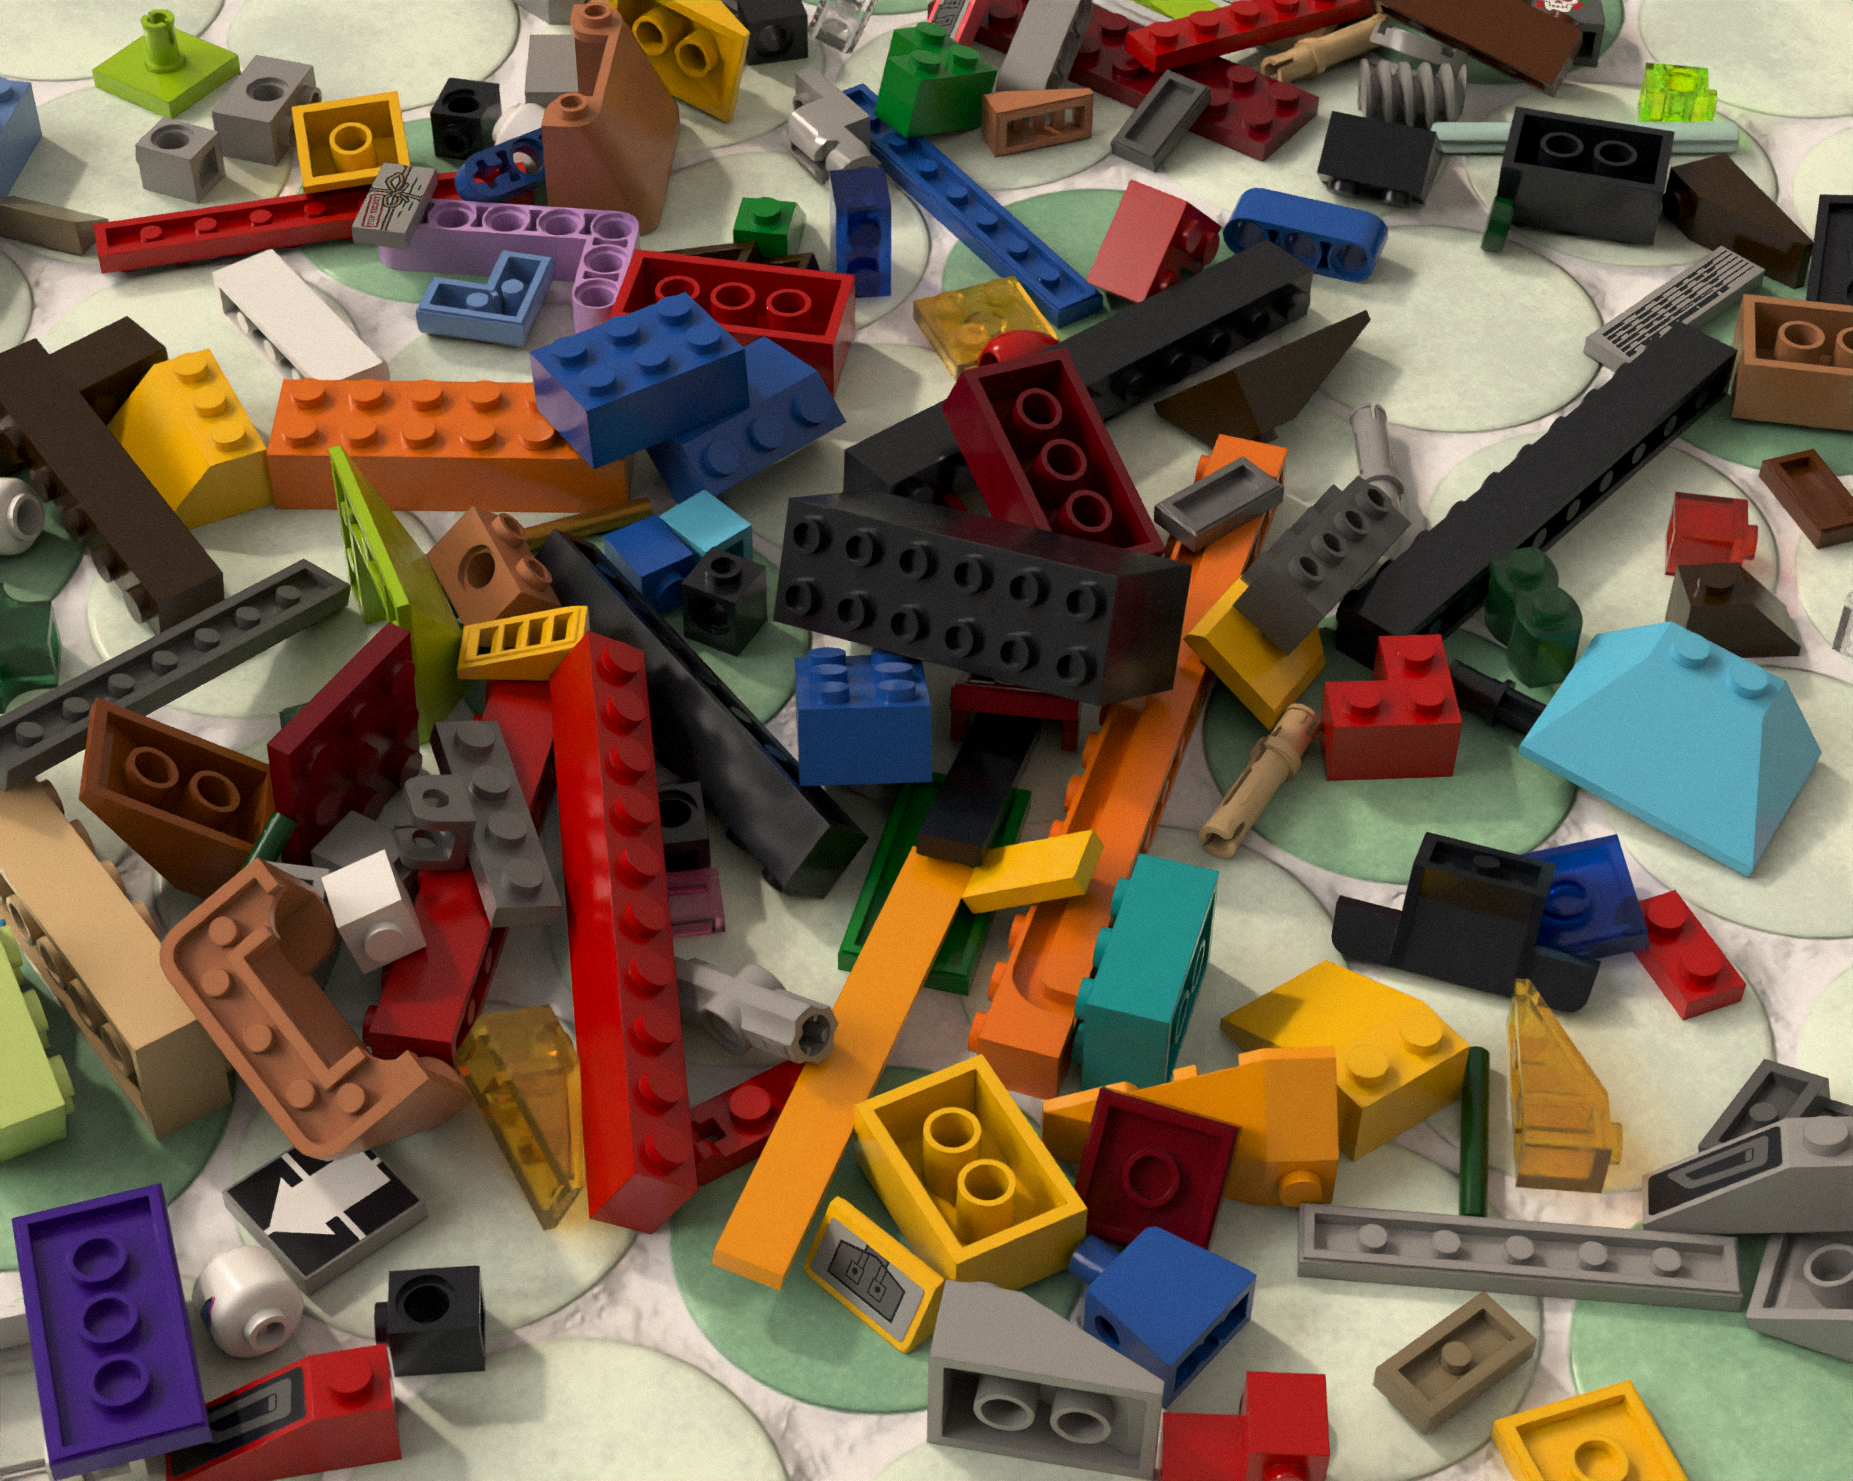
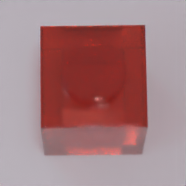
M1675 492L1665 535V575L1675 576L1677 565L1738 563L1742 566L1743 560L1753 561L1757 548L1758 526L1748 524V500Z

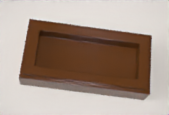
M1814 449L1762 461L1759 477L1816 549L1853 541V496Z

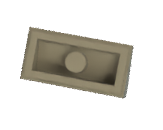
M0 197V236L81 256L96 241L93 224L109 222L108 218L21 197Z

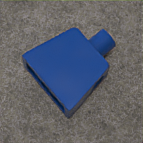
M1159 1227L1145 1228L1122 1253H1119L1096 1236L1090 1235L1076 1248L1068 1265V1271L1089 1285L1085 1299L1083 1324L1085 1332L1165 1381L1162 1402L1164 1409L1171 1405L1251 1319L1257 1275Z

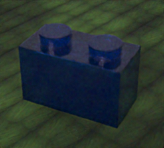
M884 167L829 170L830 262L832 272L855 275V298L891 296L892 206Z

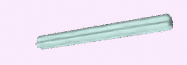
M1435 122L1432 124L1430 131L1437 132L1443 153H1505L1512 122ZM1617 122L1675 131L1671 153H1733L1737 150L1739 144V130L1734 122Z

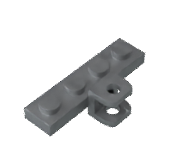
M474 720L434 722L429 741L440 775L417 776L405 782L402 794L405 797L410 815L397 819L393 829L394 840L402 864L418 870H463L468 856L491 928L557 925L563 905L498 722ZM437 798V806L432 807L428 805L424 799ZM426 838L431 840L436 846L432 848L420 847L414 843L413 839Z

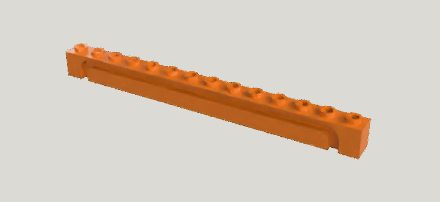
M1219 434L1211 456L1201 455L1194 483L1244 456L1284 486L1288 448ZM1278 505L1195 553L1171 534L1168 536L1164 558L1192 564L1173 690L1101 706L1099 725L1102 726L1100 733L1090 731L1084 746L1082 768L1085 771L1083 776L1073 774L1068 784L1064 801V812L1067 813L1064 821L1055 819L1048 838L1092 829L1095 831L1104 848L1084 895L1030 904L1027 914L1019 912L1016 914L1008 939V952H1012L1008 963L998 961L991 976L988 1000L992 1001L988 1013L977 1011L971 1025L968 1051L977 1053V1055L983 1054L1006 1090L1044 1100L1056 1098L1060 1093L1071 1063L1077 1029L1081 1022L1085 1023V1020L1074 1018L1080 984L1084 977L1095 979L1098 968L1093 967L1092 962L1099 931L1102 926L1113 929L1116 918L1110 917V910L1119 877L1131 878L1139 853L1149 854L1215 673L1188 646L1183 638L1227 589L1259 558Z

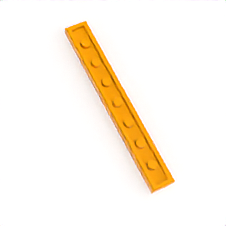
M912 846L832 1009L839 1023L833 1038L834 1049L818 1065L809 1061L806 1062L716 1244L712 1265L781 1291L854 1135V1105L872 1097L962 905V895L974 868L961 863L922 856L916 853L917 847Z

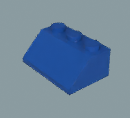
M765 336L745 346L750 406L646 448L647 453L676 503L680 504L704 489L716 497L846 423L844 416L819 372Z

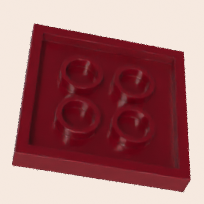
M388 622L267 743L275 811L298 824L281 853L282 863L313 867L311 851L351 810L377 821L384 805L401 787L404 788L407 780L418 776L423 758L419 746V711L416 708L415 664L412 657L410 631Z

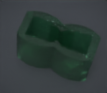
M1535 546L1494 553L1483 612L1484 621L1490 633L1496 640L1507 647L1506 659L1510 670L1521 683L1530 689L1564 682L1574 667L1583 625V617L1578 604L1566 591L1558 587L1559 577L1555 565L1544 552Z

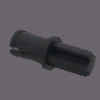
M1458 659L1454 660L1449 666L1457 703L1485 716L1486 723L1491 726L1500 722L1527 735L1547 706L1515 690L1516 682L1507 679L1503 683L1477 671V669L1464 664V662Z

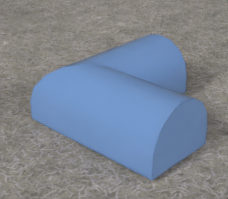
M502 250L486 284L432 277L416 310L418 329L421 333L522 347L527 340L555 277V258Z

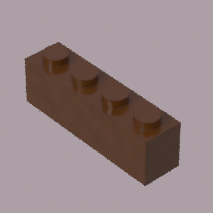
M1372 0L1376 12L1450 48L1468 53L1467 56L1552 97L1556 95L1583 45V33L1581 29L1577 28L1579 24L1577 20L1556 9H1552L1547 14L1531 6L1533 0Z

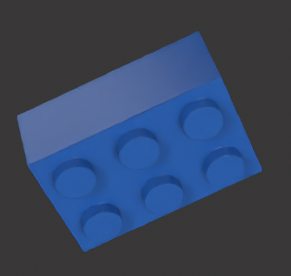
M686 292L662 298L653 305L624 316L613 317L601 325L572 336L561 337L552 344L529 352L537 410L593 469L750 406L745 348Z
M823 647L809 650L807 652L808 657H795L796 729L800 786L932 782L931 703L922 660L878 648H873L871 655L846 656V651L843 649Z

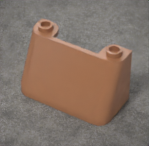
M601 2L574 4L570 16L571 34L575 40L578 93H566L551 102L545 109L541 124L547 203L549 207L629 213L639 221L641 237L657 229L661 220L680 133L679 107L624 18L617 10Z
M257 857L177 923L164 937L159 953L160 966L166 979L287 1139L303 1155L323 1161L340 1160L426 1131L450 1120L476 1098L474 1093L457 1071L443 1060L430 1056L418 1057L415 1053L408 1050L393 1060H382L375 1058L310 975L335 950L339 938V931L331 909L313 886Z

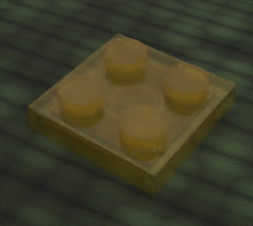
M1015 276L993 279L986 283L955 291H946L935 296L913 301L914 321L955 381L958 380L963 370L978 367V358L985 344L1004 332L1010 330L1039 331L1054 337L1060 342V338Z

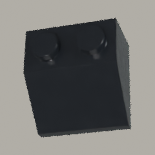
M1332 111L1317 174L1322 183L1328 184L1327 191L1330 193L1358 198L1359 192L1364 191L1380 195V203L1409 209L1411 201L1425 204L1440 167L1443 150L1435 131Z

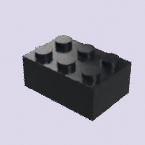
M1515 107L1501 165L1496 196L1514 200L1513 203L1516 205L1511 224L1517 226L1531 225L1562 230L1571 235L1586 234L1616 239L1626 244L1641 243L1653 245L1675 131Z

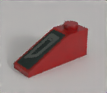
M386 1344L309 1355L206 1403L213 1441L165 1453L166 1481H271L401 1460L396 1396Z

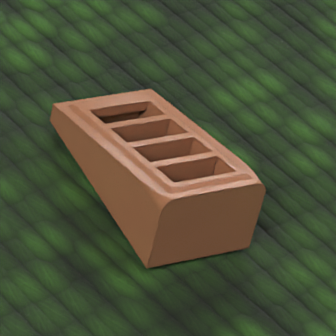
M1090 88L1003 91L985 94L982 96V137L995 157L1092 137L1094 93ZM1072 108V123H1065V110ZM1046 113H1051V123L1045 124ZM1029 117V124L1023 125V118Z

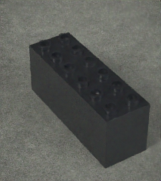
M872 489L791 497L788 502L773 621L1083 703L1103 706L1173 690L1192 564Z

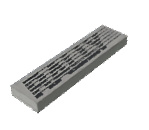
M1720 246L1587 336L1583 353L1616 372L1621 364L1632 362L1644 352L1647 344L1654 337H1662L1679 321L1697 330L1740 301L1743 298V294H1750L1760 287L1763 282L1765 269Z

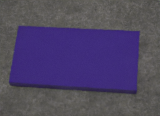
M162 1183L11 1218L49 1467L54 1481L213 1441Z

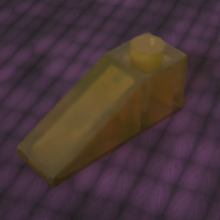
M1515 979L1506 1022L1515 1187L1602 1193L1608 1166L1619 1165L1621 1161L1623 1147L1622 1125L1619 1122H1610L1608 1092L1534 985L1527 979Z
M550 1004L480 1015L457 1050L453 1060L544 1231L554 1229L584 1188L580 1059L574 1050L570 1036L563 1030Z

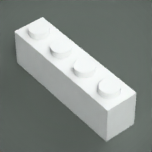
M273 249L212 272L220 317L282 383L283 379L303 378L390 381L389 367L383 355L378 350L372 351L360 339L353 324L349 321L343 322L332 311L326 297L322 293L316 294L305 283L297 267L294 265L288 266Z

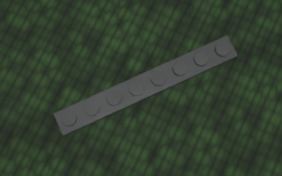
M302 559L0 716V790L6 793L85 750L91 705L96 698L147 716L348 606L351 585L306 559Z

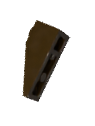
M1725 153L1670 167L1667 187L1662 200V212L1690 241L1711 251L1723 246L1765 269V276L1793 289L1804 287L1812 255L1813 241Z

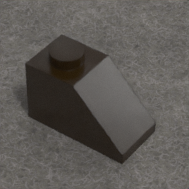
M1738 563L1677 565L1665 615L1666 622L1672 621L1741 658L1799 656L1801 646L1786 605Z

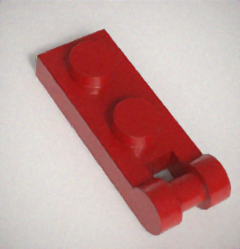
M787 1060L690 1109L697 1186L706 1185L760 1157L807 1061L798 1064ZM712 1135H715L718 1139L715 1143L710 1140H704Z

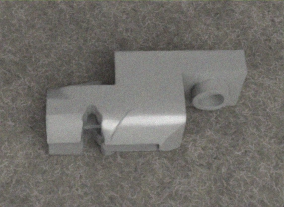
M813 66L796 72V95L793 97L794 111L789 115L790 152L813 172V177L816 180L826 184V189L842 203L853 204L865 199L874 191L881 179L872 169L881 165V163L870 153V115Z

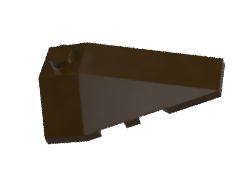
M1364 310L1153 404L1157 415L1213 447L1219 434L1266 444L1278 439L1274 428L1297 417L1370 322L1367 310Z

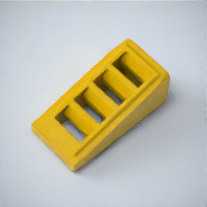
M588 606L562 607L464 626L457 665L458 679L549 681V676L587 631H590ZM479 646L491 647L490 653L478 655ZM504 647H515V649L504 650Z

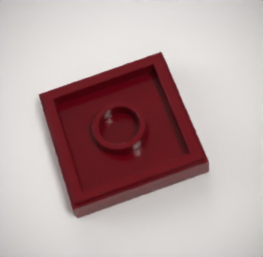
M1101 1087L1074 1185L1075 1191L1088 1208L1086 1235H1094L1099 1239L1128 1247L1145 1228L1159 1227L1203 1249L1211 1251L1243 1126L1109 1087Z

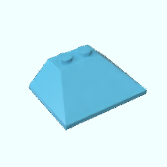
M1669 621L1596 634L1520 744L1517 753L1749 878L1817 763L1822 751L1786 680L1712 643L1701 635Z

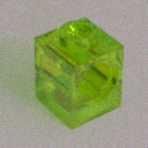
M1646 62L1637 105V122L1713 121L1717 102V90L1709 89L1708 68Z

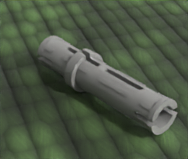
M1371 403L1360 404L1353 409L1349 419L1353 430L1359 475L1368 484L1384 491L1390 498L1392 506L1402 514L1400 500L1401 494L1404 493L1401 476L1394 469L1387 428V414L1381 405L1376 404L1374 408L1376 419H1374L1371 412Z

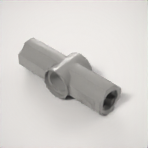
M677 956L674 957L681 1019L704 1027L712 1039L733 1055L743 1056L752 1047H756L798 1064L809 1061L818 1065L834 1049L833 1038L839 1023L830 1006L787 991L783 984L764 967L749 963L736 973L697 958L685 960Z

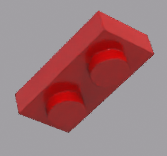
M1676 890L1617 909L1614 927L1682 1020L1742 1001L1746 987L1745 981Z

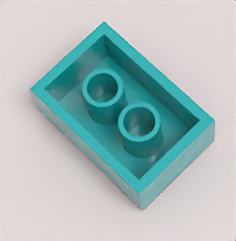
M1139 853L1131 878L1119 877L1110 910V917L1116 918L1113 929L1101 927L1092 962L1093 967L1098 968L1095 979L1087 977L1082 979L1075 1004L1074 1018L1085 1020V1023L1081 1022L1079 1024L1071 1055V1062L1081 1065L1080 1092L1123 1081L1134 1084L1139 1089L1171 1082L1173 1070L1176 1067L1210 962L1220 871Z

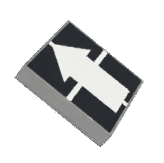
M292 1146L222 1191L225 1207L262 1247L267 1248L280 1259L294 1281L307 1296L428 1217L426 1203L423 1198L374 1148L340 1160L323 1161L303 1155Z

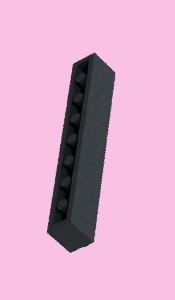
M554 529L536 554L535 559L542 563L551 574L552 582L550 586L562 607L588 606L591 632L644 650L653 743L660 750L656 755L659 762L672 773L685 778L689 783L700 782L704 809L713 815L719 816L728 825L729 828L725 833L734 845L742 851L755 856L765 868L761 874L771 886L788 896H793L797 891L824 899L869 837L821 786H800L798 761L595 544Z

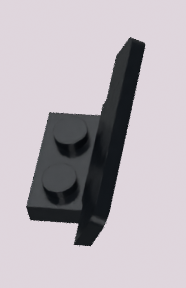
M1430 832L1425 833L1414 860L1402 911L1342 895L1339 896L1336 903L1331 939L1334 947L1343 955L1562 1012H1576L1586 1005L1601 963L1598 960L1536 945L1557 864Z

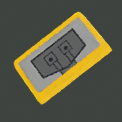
M837 1196L830 1202L806 1256L804 1271L809 1278L899 1352L907 1354L934 1332L944 1289V1278L847 1200Z

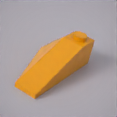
M1334 1046L1262 1048L1238 1054L1240 1066L1200 1075L1195 1064L1174 1069V1081L1139 1089L1136 1085L1126 1081L1105 1086L1242 1125L1243 1129L1224 1198L1257 1206L1286 1205L1292 1208H1299L1300 1203L1332 1204L1339 1162L1337 1072ZM1101 1087L1043 1101L1040 1139L1054 1159L1080 1165Z

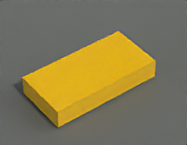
M1092 829L989 849L981 867L975 866L962 899L970 911L976 914L1084 895L1104 845Z

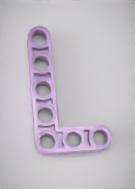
M446 199L430 200L407 249L378 246L381 262L391 269L490 276L502 250L555 258L556 271L553 281L574 282L572 305L575 334L601 325L609 320L635 249L641 250L639 221L629 213Z

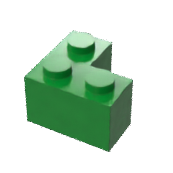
M920 22L916 27L894 29L875 106L874 115L905 138L982 127V96L992 93L998 71L979 58L980 54L975 49L959 44L946 35L947 31L942 26L930 22Z

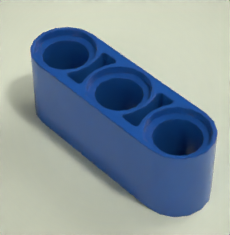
M1252 188L1246 190L1240 196L1225 225L1223 238L1227 247L1235 254L1268 239L1314 270L1313 274L1348 282H1360L1372 275L1387 242L1388 228L1382 219L1367 211L1265 188Z

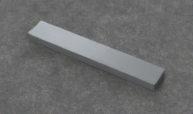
M1300 1203L1297 1277L1739 1312L1743 1300L1737 1237Z

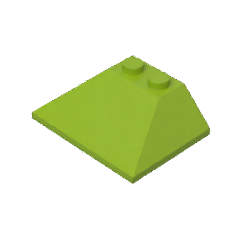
M342 446L328 448L347 574L352 594L365 625L387 619V623H393L411 632L412 657L415 664L416 708L419 711V745L429 743L434 722H444L471 686L470 679H458L457 676L464 625L462 623L458 624L456 620L459 618L458 614L440 584L426 555Z

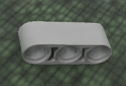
M1029 0L1000 69L996 83V92L1063 89L1088 29L1092 15L1093 0Z

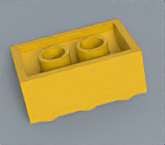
M210 349L195 353H185L174 359L154 364L107 425V428L189 530L274 504L266 456L267 448Z

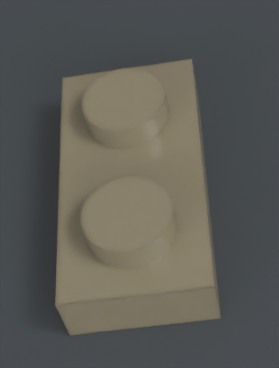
M1482 1291L1376 1367L1373 1386L1426 1436L1531 1359L1537 1339L1486 1292Z

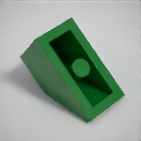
M742 197L733 227V243L756 240L763 258L798 254L806 225V214L797 202L778 201L769 197Z

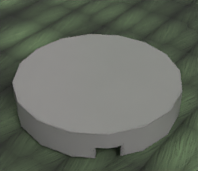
M1380 22L1375 24L1369 39L1370 42L1438 66H1441L1443 63H1449L1452 70L1456 72L1460 71L1462 65H1467L1470 57L1467 56L1468 53L1459 49H1455L1453 52V48L1444 46L1439 42L1395 27L1392 28Z

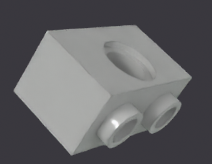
M255 55L211 111L214 130L219 132L222 155L277 166L290 147L292 148L297 144L291 107L322 102L321 91L316 87L313 65Z

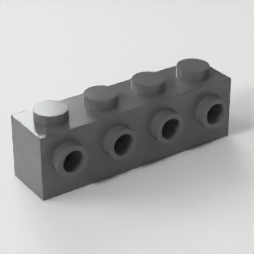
M1359 475L1343 491L1333 484L1241 576L1240 579L1248 588L1235 601L1233 606L1289 656L1412 523L1392 506L1390 498L1384 491L1368 484Z

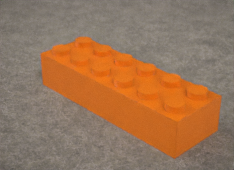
M283 379L266 454L275 509L338 510L328 449L338 445L342 446L390 510L468 511L474 505L489 512L584 513L630 501L635 453L593 469L537 410L534 383L493 382L488 380L454 382L427 379L419 381Z

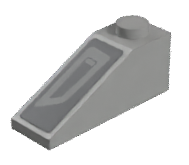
M1853 1116L1785 1118L1642 1175L1643 1230L1689 1234L1853 1232Z

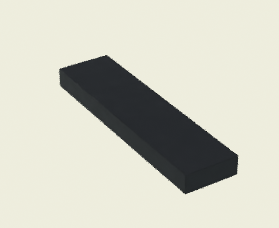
M978 713L918 832L917 854L981 867L1040 740L1042 719Z

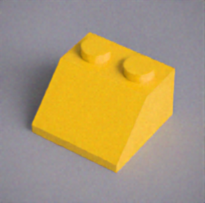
M398 91L291 107L305 194L373 184L383 163L411 166Z

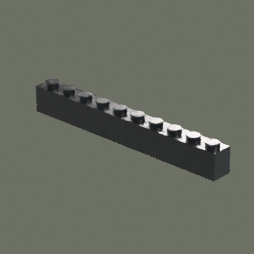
M1265 239L1039 353L1067 348L1103 421L1307 315L1311 300L1310 291L1314 270L1268 239ZM945 400L845 449L843 492L872 489L942 505L944 496L954 493L957 497L976 487V481L941 410Z
M1681 321L1662 337H1654L1647 344L1644 352L1632 362L1621 364L1607 383L1598 390H1590L1576 409L1566 417H1558L1552 423L1548 432L1534 444L1528 443L1523 446L1509 465L1499 473L1492 472L1478 491L1466 501L1460 500L1456 502L1449 510L1447 516L1430 531L1425 529L1420 532L1414 539L1411 547L1395 560L1389 559L1384 562L1374 578L1359 590L1354 589L1348 592L1342 599L1336 612V620L1339 622L1335 649L1373 671L1379 636L1441 634L1442 641L1447 639L1728 394L1738 350Z

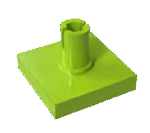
M155 9L148 12L149 16L144 15L140 20L144 35L92 69L95 87L171 119L183 113L241 72L238 54L175 28L173 13L165 9Z

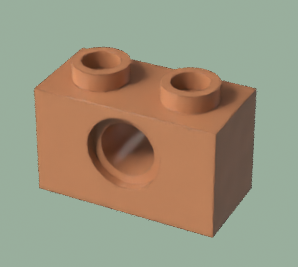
M474 505L426 554L462 624L467 626L562 608L561 603L550 586L552 582L551 574L542 563L535 559L525 542L528 539V535L524 527L509 514L500 513L497 515Z

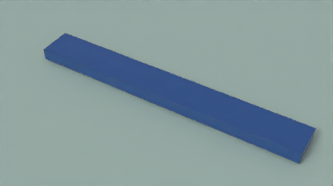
M864 83L842 91L870 115V153L881 163L878 167L1057 329L1102 311L1103 294L1087 283L1086 279L924 136L905 138L875 116L874 111L878 96Z

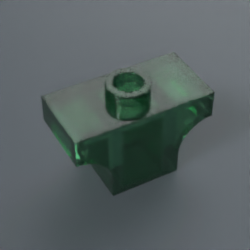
M0 583V714H5L7 706L17 696L32 690L58 687L62 642L51 600L19 601L10 597L5 592L4 584Z

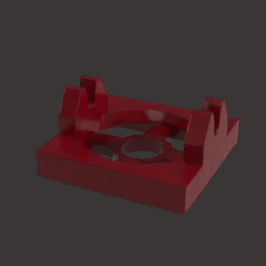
M963 671L951 686L949 709L952 710L950 740L965 741L969 733L972 711L1063 720L1060 750L1077 751L1083 702Z

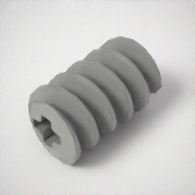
M1362 59L1358 76V111H1362L1363 117L1375 119L1377 112H1383L1385 121L1394 123L1398 113H1403L1406 125L1410 127L1414 126L1419 114H1424L1428 129H1431L1432 124L1437 122L1439 115H1445L1446 122H1458L1464 109L1467 66L1466 64L1461 66L1455 79L1449 63H1443L1436 77H1434L1431 65L1428 62H1422L1416 75L1413 76L1409 62L1401 61L1395 75H1392L1389 62L1381 60L1374 74H1371L1368 61Z

